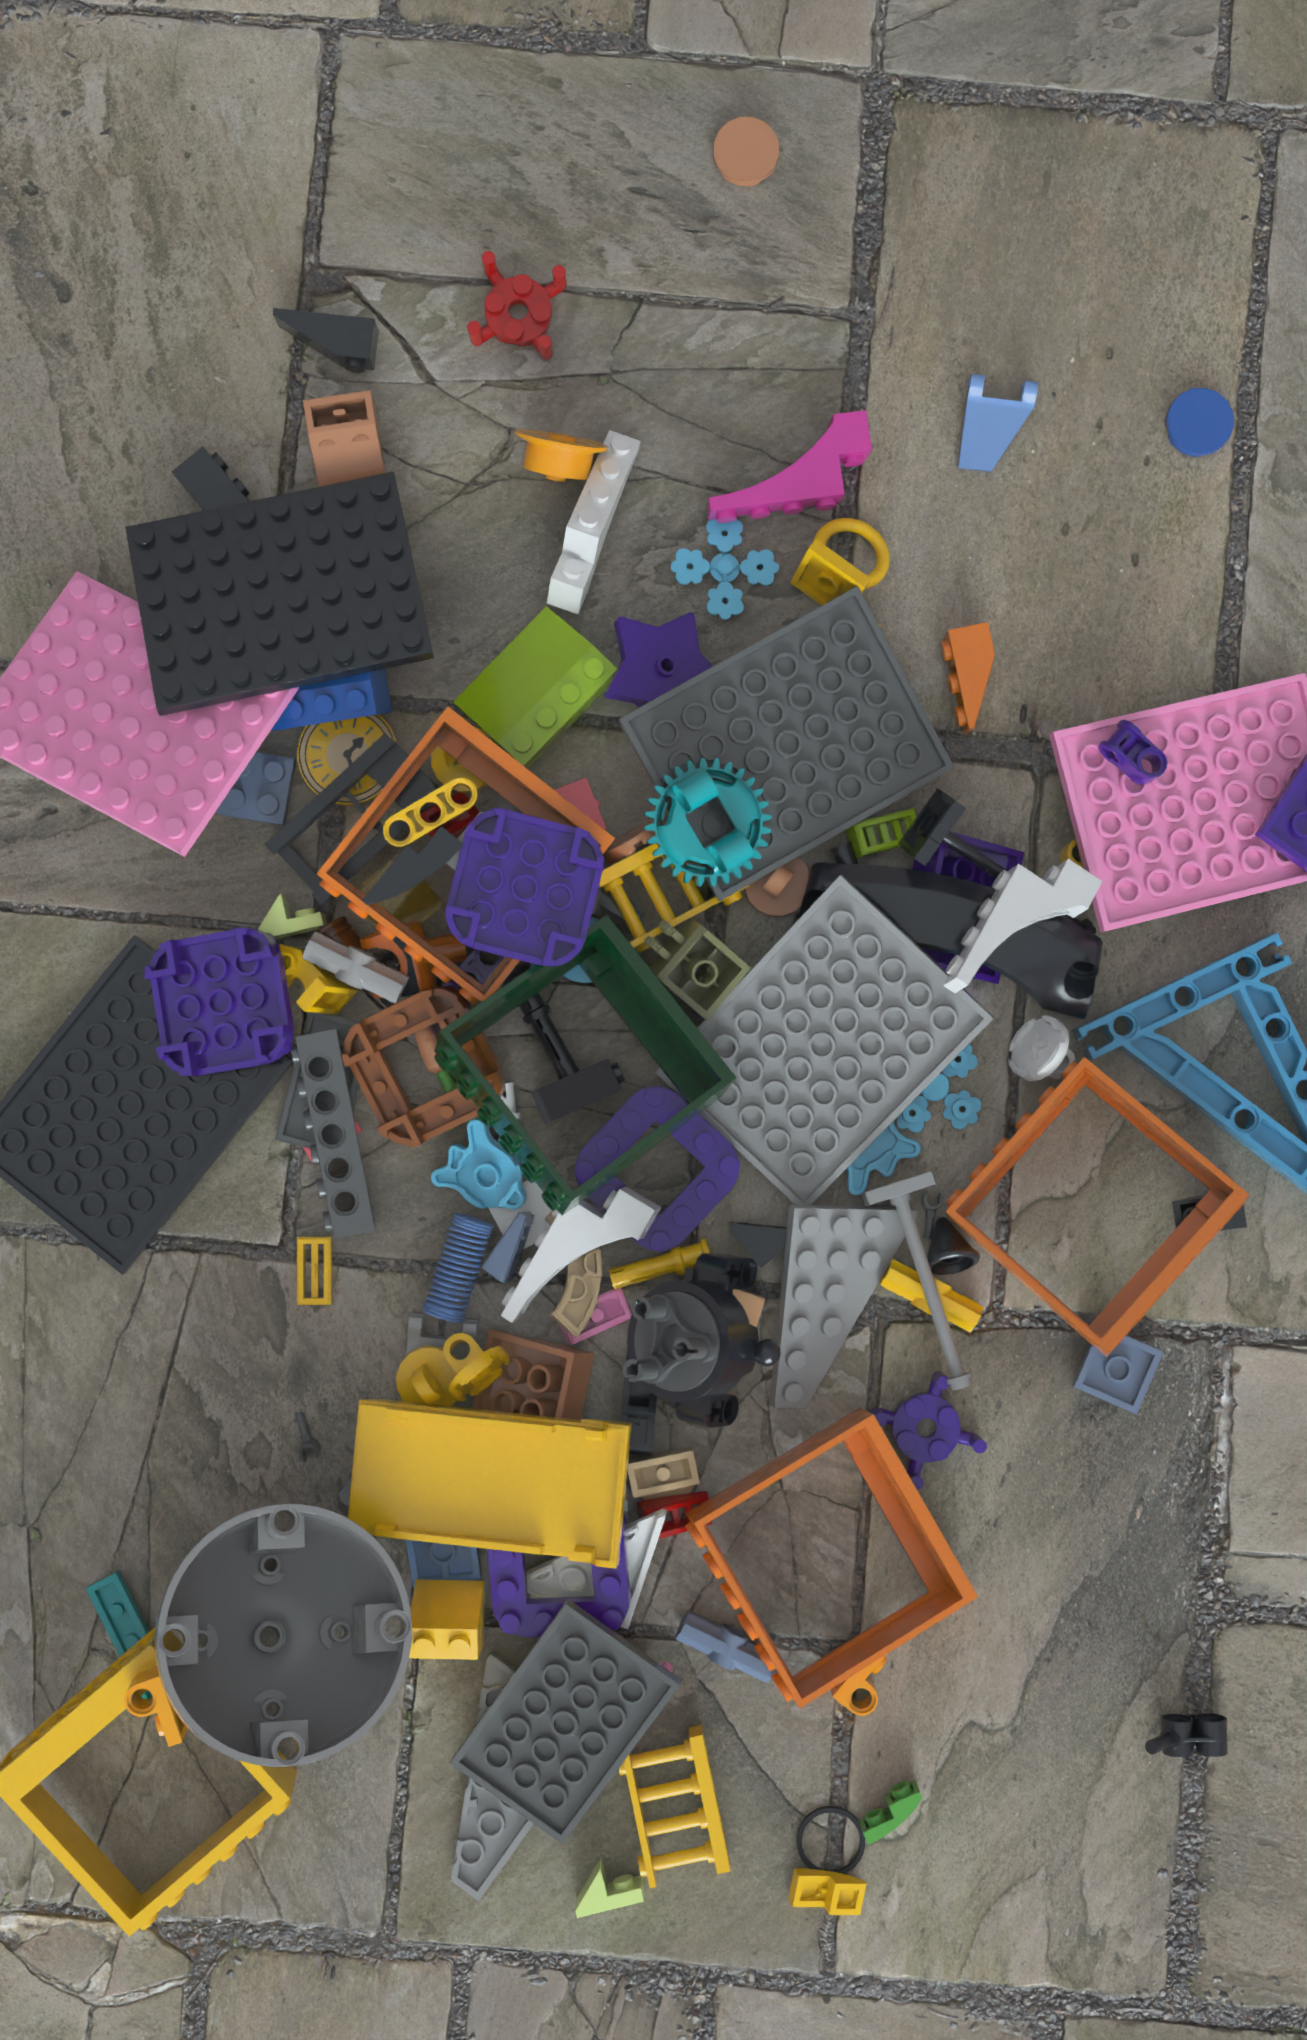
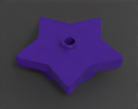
M689 612L659 627L620 616L614 622V628L621 660L616 673L604 692V696L609 699L634 703L636 706L641 707L713 667L699 651L694 613Z

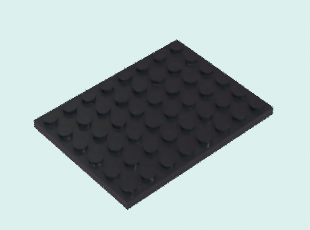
M394 472L125 527L156 710L160 716L434 658Z
M133 935L0 1102V1177L122 1275L127 1273L293 1064V1060L285 1054L279 1060L265 1065L207 1075L180 1076V1073L172 1070L164 1060H159L155 1047H160L161 1044L151 981L144 979L145 966H149L156 951L136 935Z

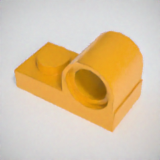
M883 1656L830 1689L832 1697L856 1715L865 1716L873 1712L878 1704V1696L875 1686L868 1676L871 1673H878L885 1665L887 1658ZM864 1688L869 1691L868 1696L861 1701L854 1700L852 1698L853 1692L856 1689Z
M157 1666L137 1674L132 1680L124 1698L125 1707L128 1712L138 1717L157 1713L158 1715L155 1716L156 1728L161 1737L165 1736L168 1747L182 1743L188 1728L171 1706L163 1689ZM147 1689L153 1697L144 1699L138 1695L137 1690Z

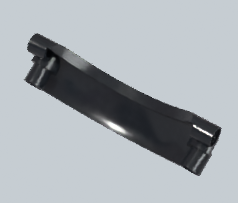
M819 862L813 864L810 869L800 911L796 913L793 925L842 874L919 947L960 956L965 947L961 944L962 939L972 926L976 927L980 920V917L977 916L979 908L987 898H992L996 889L964 879L913 869L880 865ZM1056 916L1036 922L1013 933L983 962V965L1014 981L1042 1009L1084 1020L1088 1014L1094 993L1103 942L1098 936L1089 933L1061 916Z

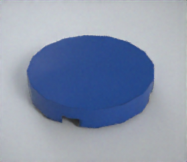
M1192 388L1180 394L1170 405L1165 417V428L1167 427L1170 443L1178 451L1192 457H1202L1203 455L1217 452L1230 438L1234 427L1233 411L1228 401L1218 392L1208 388Z

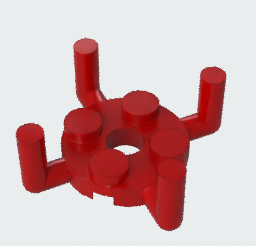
M491 251L484 252L482 254L484 272L494 287L485 299L487 324L481 328L479 322L471 321L467 325L471 343L474 346H480L495 336L500 342L505 344L518 345V347L533 345L542 359H551L553 356L551 338L545 335L552 317L550 299L564 291L567 287L565 268L562 265L554 266L552 269L553 281L542 287L538 282L525 274L504 279L497 268L494 253ZM514 305H524L528 309L527 315L522 319L512 318L509 311Z

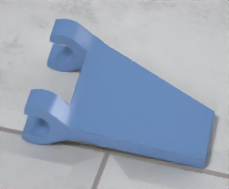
M971 374L967 386L958 468L991 472L1033 410L1038 391V382L1025 380L1021 386L1020 401L982 397L985 375Z

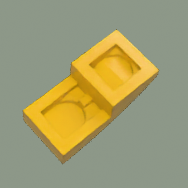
M794 1868L788 1901L792 1907H824L828 1915H860L867 1883L863 1879L842 1873Z

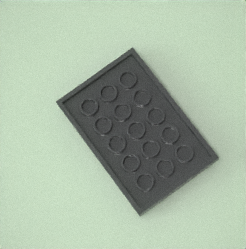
M567 1599L453 1755L450 1764L563 1844L680 1687L682 1680Z

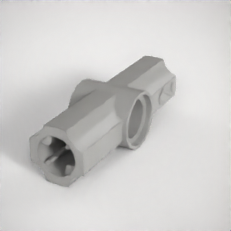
M317 931L310 938L302 957L308 962L334 973L335 977L340 981L361 990L364 988L395 1004L402 995L409 976L378 962L377 958L370 953L352 945L348 947Z

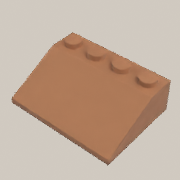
M489 1329L484 1352L490 1348L501 1346L509 1354L510 1363L509 1365L503 1363L500 1366L503 1369L501 1376L480 1394L475 1395L472 1409L581 1420L595 1353L564 1344Z

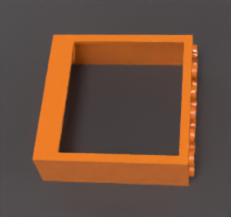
M447 706L320 868L317 875L322 878L319 883L322 888L334 897L343 894L350 900V903L347 905L349 909L363 919L368 915L379 922L375 929L391 941L397 936L407 945L403 950L418 962L424 957L434 965L431 970L432 973L447 984L451 979L461 986L459 993L476 1005L478 1001H484L497 991L520 960L504 957L484 984L481 985L377 903L366 905L362 901L366 895L338 874L437 746L440 747L523 814L576 828L579 827L589 832L599 843L602 854H604L615 838Z
M1084 1057L1079 1063L1074 1060L1061 1074L1063 1079L1056 1089L1050 1086L1038 1100L1040 1103L1039 1108L1033 1114L1028 1111L1015 1125L1017 1128L1015 1135L1010 1140L1004 1137L992 1151L994 1154L993 1159L986 1166L984 1163H981L969 1176V1179H971L970 1185L964 1191L959 1188L951 1195L946 1202L948 1205L946 1213L953 1223L1107 1357L1241 1208L1250 1194ZM1085 1086L1210 1189L1090 1325L1085 1323L967 1219L971 1212Z
M862 1408L856 1409L686 1512L690 1520L685 1525L686 1529L699 1549L702 1547L706 1548L707 1552L702 1557L716 1579L723 1578L724 1583L719 1586L733 1609L740 1608L741 1613L736 1616L750 1639L753 1641L757 1638L759 1643L754 1645V1648L762 1662L766 1665L769 1672L775 1669L776 1673L771 1675V1678L787 1703L793 1699L799 1709L978 1598L874 1414ZM840 1442H843L928 1592L792 1676L717 1545L707 1523Z

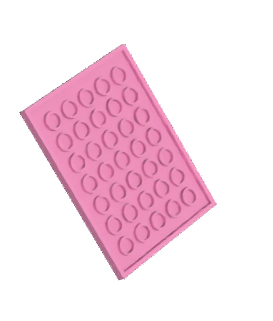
M76 571L0 677V758L185 857L299 687L160 716L156 710L138 602Z
M1306 673L1054 731L1049 734L1083 869L1102 880L1092 900L1100 933L1307 881V872L1255 835L1307 754ZM1120 720H1127L1137 726L1143 735L1166 755L1168 763L1165 772L1148 784L1140 785L1131 781L1116 765L1105 759L1098 749L1099 744L1102 741H1107L1117 730V724ZM1142 759V768L1146 772L1152 773L1150 762Z

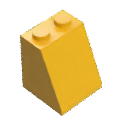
M416 1579L410 1607L412 1643L409 1658L478 1660L485 1642L484 1581Z

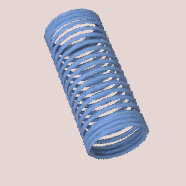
M453 1213L450 1222L456 1226L450 1225L448 1226L449 1229L477 1237L483 1241L451 1231L446 1232L447 1235L473 1242L482 1247L450 1237L445 1238L448 1242L472 1248L478 1252H473L453 1244L443 1243L444 1247L452 1250L443 1248L441 1252L451 1256L439 1255L441 1259L446 1261L439 1260L437 1263L445 1267H435L436 1270L443 1273H433L439 1278L434 1277L431 1280L438 1284H430V1287L434 1289L427 1290L432 1295L426 1296L428 1300L424 1301L422 1311L442 1320L462 1323L466 1315L464 1308L468 1307L467 1302L470 1301L469 1297L472 1295L470 1291L474 1290L472 1285L476 1284L474 1279L478 1278L475 1273L480 1272L478 1268L482 1266L480 1262L484 1260L481 1256L485 1255L483 1250L487 1249L485 1244L489 1243L487 1239L491 1237V1231H493L492 1228L494 1226L472 1216ZM455 1251H459V1252H462V1253L470 1254V1255H473V1256H475V1257H477V1258H471V1257H468V1256H466V1255H463V1254L458 1253V1252H455ZM457 1258L469 1260L471 1262H474L475 1264H470ZM456 1264L468 1266L474 1270H469ZM454 1270H458V1271H462V1272H467V1273L471 1274L472 1276L464 1275V1274H462V1273H460V1272H457V1271H454ZM453 1276L465 1278V1279H467V1280H469V1281H471V1282L463 1281V1280L458 1279V1278L453 1277ZM455 1283L464 1284V1285H466V1286H468V1287H470V1288L462 1287V1286L457 1285V1284H455ZM451 1288L458 1289V1290H463V1291L466 1292V1293H461V1292H458V1291L453 1290V1289H451ZM450 1294L457 1295V1296H461V1297H463V1298H465V1299H459V1298H457V1297H455V1296H452V1295H450ZM451 1301L460 1302V1303H462L463 1305H458V1304L453 1303V1302H451Z

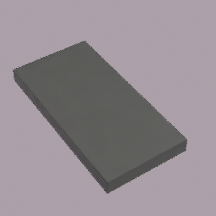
M308 1012L302 1035L337 1029L341 1053L343 1054L344 1042L349 1029L360 1021L331 1014ZM315 1057L311 1060L309 1068L313 1075L322 1077L328 1073L329 1063L323 1057ZM295 1064L275 1140L310 1149V1145L316 1144L314 1132H307L303 1112L309 1111L307 1097L300 1098L297 1078L303 1077L301 1065ZM344 1066L352 1110L354 1111L360 1086L350 1066ZM325 1090L317 1094L316 1103L319 1108L329 1110L335 1106L336 1098L332 1092ZM329 1124L323 1128L322 1135L327 1142L336 1143L342 1138V1130L335 1124Z

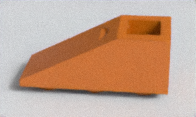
M988 622L950 629L946 632L944 641L940 642L942 658L944 661H949L951 674H947L949 691L951 694H956L958 706L954 707L955 721L958 727H963L964 735L969 734L975 727L995 657Z

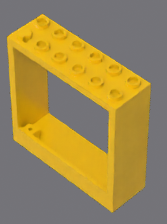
M156 1626L7 1752L0 1762V1797L129 1937L139 1928L142 1931L147 1929L158 1917V1912L166 1905L169 1908L174 1906L185 1893L184 1890L193 1882L195 1885L201 1883L211 1872V1866L218 1860L224 1862L229 1859L237 1850V1844L246 1836L248 1839H251L257 1835L264 1827V1821L273 1813L275 1816H278L286 1810L291 1803L290 1798L295 1788L294 1782L297 1770L293 1766L270 1767L240 1761L265 1790L145 1893L141 1894L44 1789L40 1782L126 1709L124 1698L134 1677L143 1671L157 1666L155 1653ZM171 1630L167 1631L163 1637L164 1647L172 1652L179 1650L183 1643ZM138 1689L137 1693L141 1697L148 1690ZM277 1749L280 1758L286 1760L284 1755Z

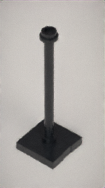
M937 788L898 845L924 866L942 842L995 879L1003 870L1007 871L950 831L966 808ZM1068 914L1061 915L1064 919L1095 935L1096 927L1093 926V922L1089 919L1080 921Z

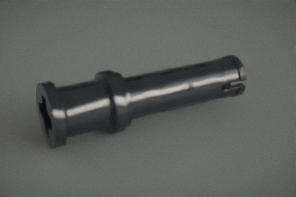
M539 993L520 1005L519 1007L524 1014L522 1018L524 1023L526 1022L527 1025L531 1023L545 1052L560 1076L559 1078H565L580 1070L549 1016V1013H551L549 1004H544Z

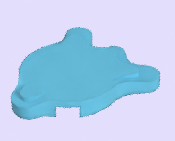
M479 1117L471 1119L467 1124L469 1146L465 1147L461 1143L451 1145L448 1150V1163L446 1166L439 1167L432 1172V1183L437 1187L455 1189L466 1201L481 1209L486 1207L519 1209L525 1204L527 1194L523 1187L519 1160L514 1154L510 1156L504 1151L500 1143L492 1137L489 1128L484 1125Z
M893 1121L846 1169L849 1193L861 1195V1193L865 1192L869 1173L872 1170H877L884 1177L892 1175L899 1159L915 1158L919 1155L921 1151L920 1143L903 1136L896 1129Z

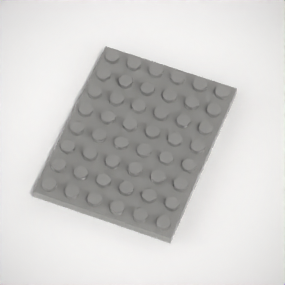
M841 874L740 981L708 1020H704L697 1027L737 1077L723 1096L700 1112L699 1115L795 1205H811L994 1019V1016L964 988L954 993L943 985L949 974ZM659 1068L655 1073L685 1100L663 1070Z

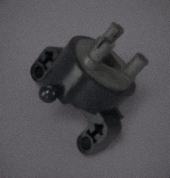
M703 1253L698 1257L695 1268L686 1267L684 1281H671L660 1284L643 1297L635 1299L632 1303V1317L627 1337L630 1359L623 1366L624 1377H630L628 1379L629 1382L640 1381L651 1393L667 1400V1405L676 1407V1416L681 1421L710 1428L731 1425L738 1415L739 1401L735 1395L727 1394V1392L736 1386L742 1376L753 1370L756 1361L762 1366L770 1367L780 1359L781 1348L778 1343L772 1339L759 1341L757 1327L749 1323L743 1306L733 1295V1289H749L753 1286L757 1276L755 1260L724 1253Z

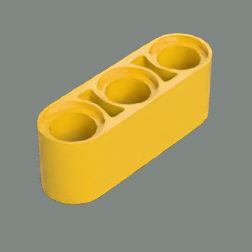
M466 778L451 780L388 818L383 826L385 839L395 847L403 848L407 845L409 846L473 807L477 800L476 786ZM465 785L470 789L472 797L468 803L461 805L452 800L451 791L455 786ZM434 803L440 808L441 816L436 822L427 823L421 818L420 810L425 804ZM403 821L409 825L410 834L408 838L403 841H395L391 838L389 832L394 822Z

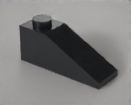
M273 308V316L280 328L336 364L355 373H362L365 369L374 370L379 332L375 319Z

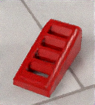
M700 1491L637 1502L638 1517L640 1519L655 1511L665 1509L670 1511L671 1521H666L665 1518L658 1539L687 1532L688 1530L685 1525L690 1520L686 1512L692 1509L693 1504L697 1503L698 1506L708 1500V1492ZM683 1507L685 1519H680L678 1508ZM712 1521L707 1523V1526L712 1525Z

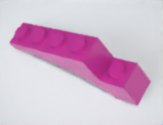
M867 411L833 414L828 424L829 429L795 463L777 475L752 487L729 494L709 497L706 505L708 520L717 519L718 523H728L735 521L737 516L750 515L751 519L768 517L770 512L783 511L785 515H792L802 512L803 508L816 507L819 511L835 508L836 504H840L845 494L840 463H844L845 467L861 465L864 463V460L868 459L872 451Z

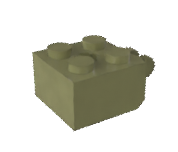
M690 918L678 932L662 919L658 924L660 930L673 939L665 948L654 937L648 936L644 940L659 955L649 968L667 989L694 1012L708 1020L751 967L695 920ZM699 966L701 970L698 973H695L697 967Z

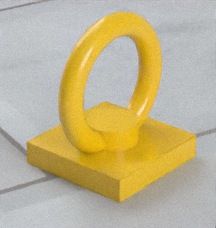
M853 518L834 519L818 530L813 543L808 548L790 583L821 606L856 586L859 587L863 594L866 589L877 585L885 577L890 564L888 546L881 534L871 525ZM844 531L861 535L870 542L875 550L876 565L869 574H864L826 546L828 539L832 535Z

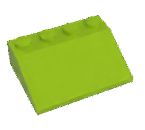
M546 606L453 703L483 730L496 745L525 768L529 769L607 689L617 668L594 645Z

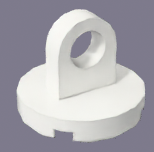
M1043 1015L1038 1020L1033 1018L1016 1032L1010 1043L1009 1051L1012 1052L1011 1060L1008 1058V1063L1012 1071L1019 1077L1027 1081H1038L1047 1076L1053 1079L1063 1078L1061 1077L1063 1071L1075 1060L1074 1053L1068 1048V1030L1056 1018L1048 1015Z

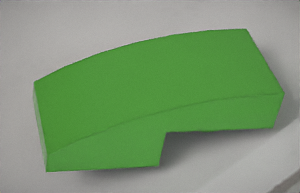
M916 1780L910 1783L903 1781L892 1786L890 1792L885 1794L889 1807L884 1810L883 1808L873 1809L865 1814L864 1819L859 1820L862 1833L868 1845L892 1832L917 1807L922 1799V1795Z

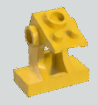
M280 944L279 947L283 956L288 988L296 979H300L305 988L304 993L296 1001L304 1012L338 1015L358 992V989L340 981L335 977L334 973L303 959L305 949Z

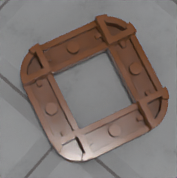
M432 986L366 1017L349 1029L344 1042V1053L341 1054L342 1061L345 1067L350 1066L379 1123L377 1130L384 1139L388 1137L398 1144L415 1147L478 1116V1107L471 1098L466 1100L460 1094L457 1087L412 1108L382 1048L432 1024L438 1023L442 1030L471 1010L472 1007L468 1000L453 986ZM483 1031L463 1045L462 1049L501 1098L505 1092L504 1072Z

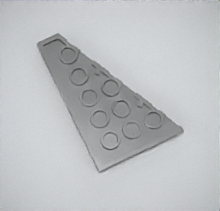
M789 1205L776 1342L781 1348V1356L779 1361L773 1365L769 1403L774 1408L807 1407L905 1237L896 1207ZM911 1207L915 1219L917 1216V1210Z
M492 1650L486 1659L476 1724L516 1670L514 1666ZM469 1777L467 1778L451 1882L479 1901L534 1823Z

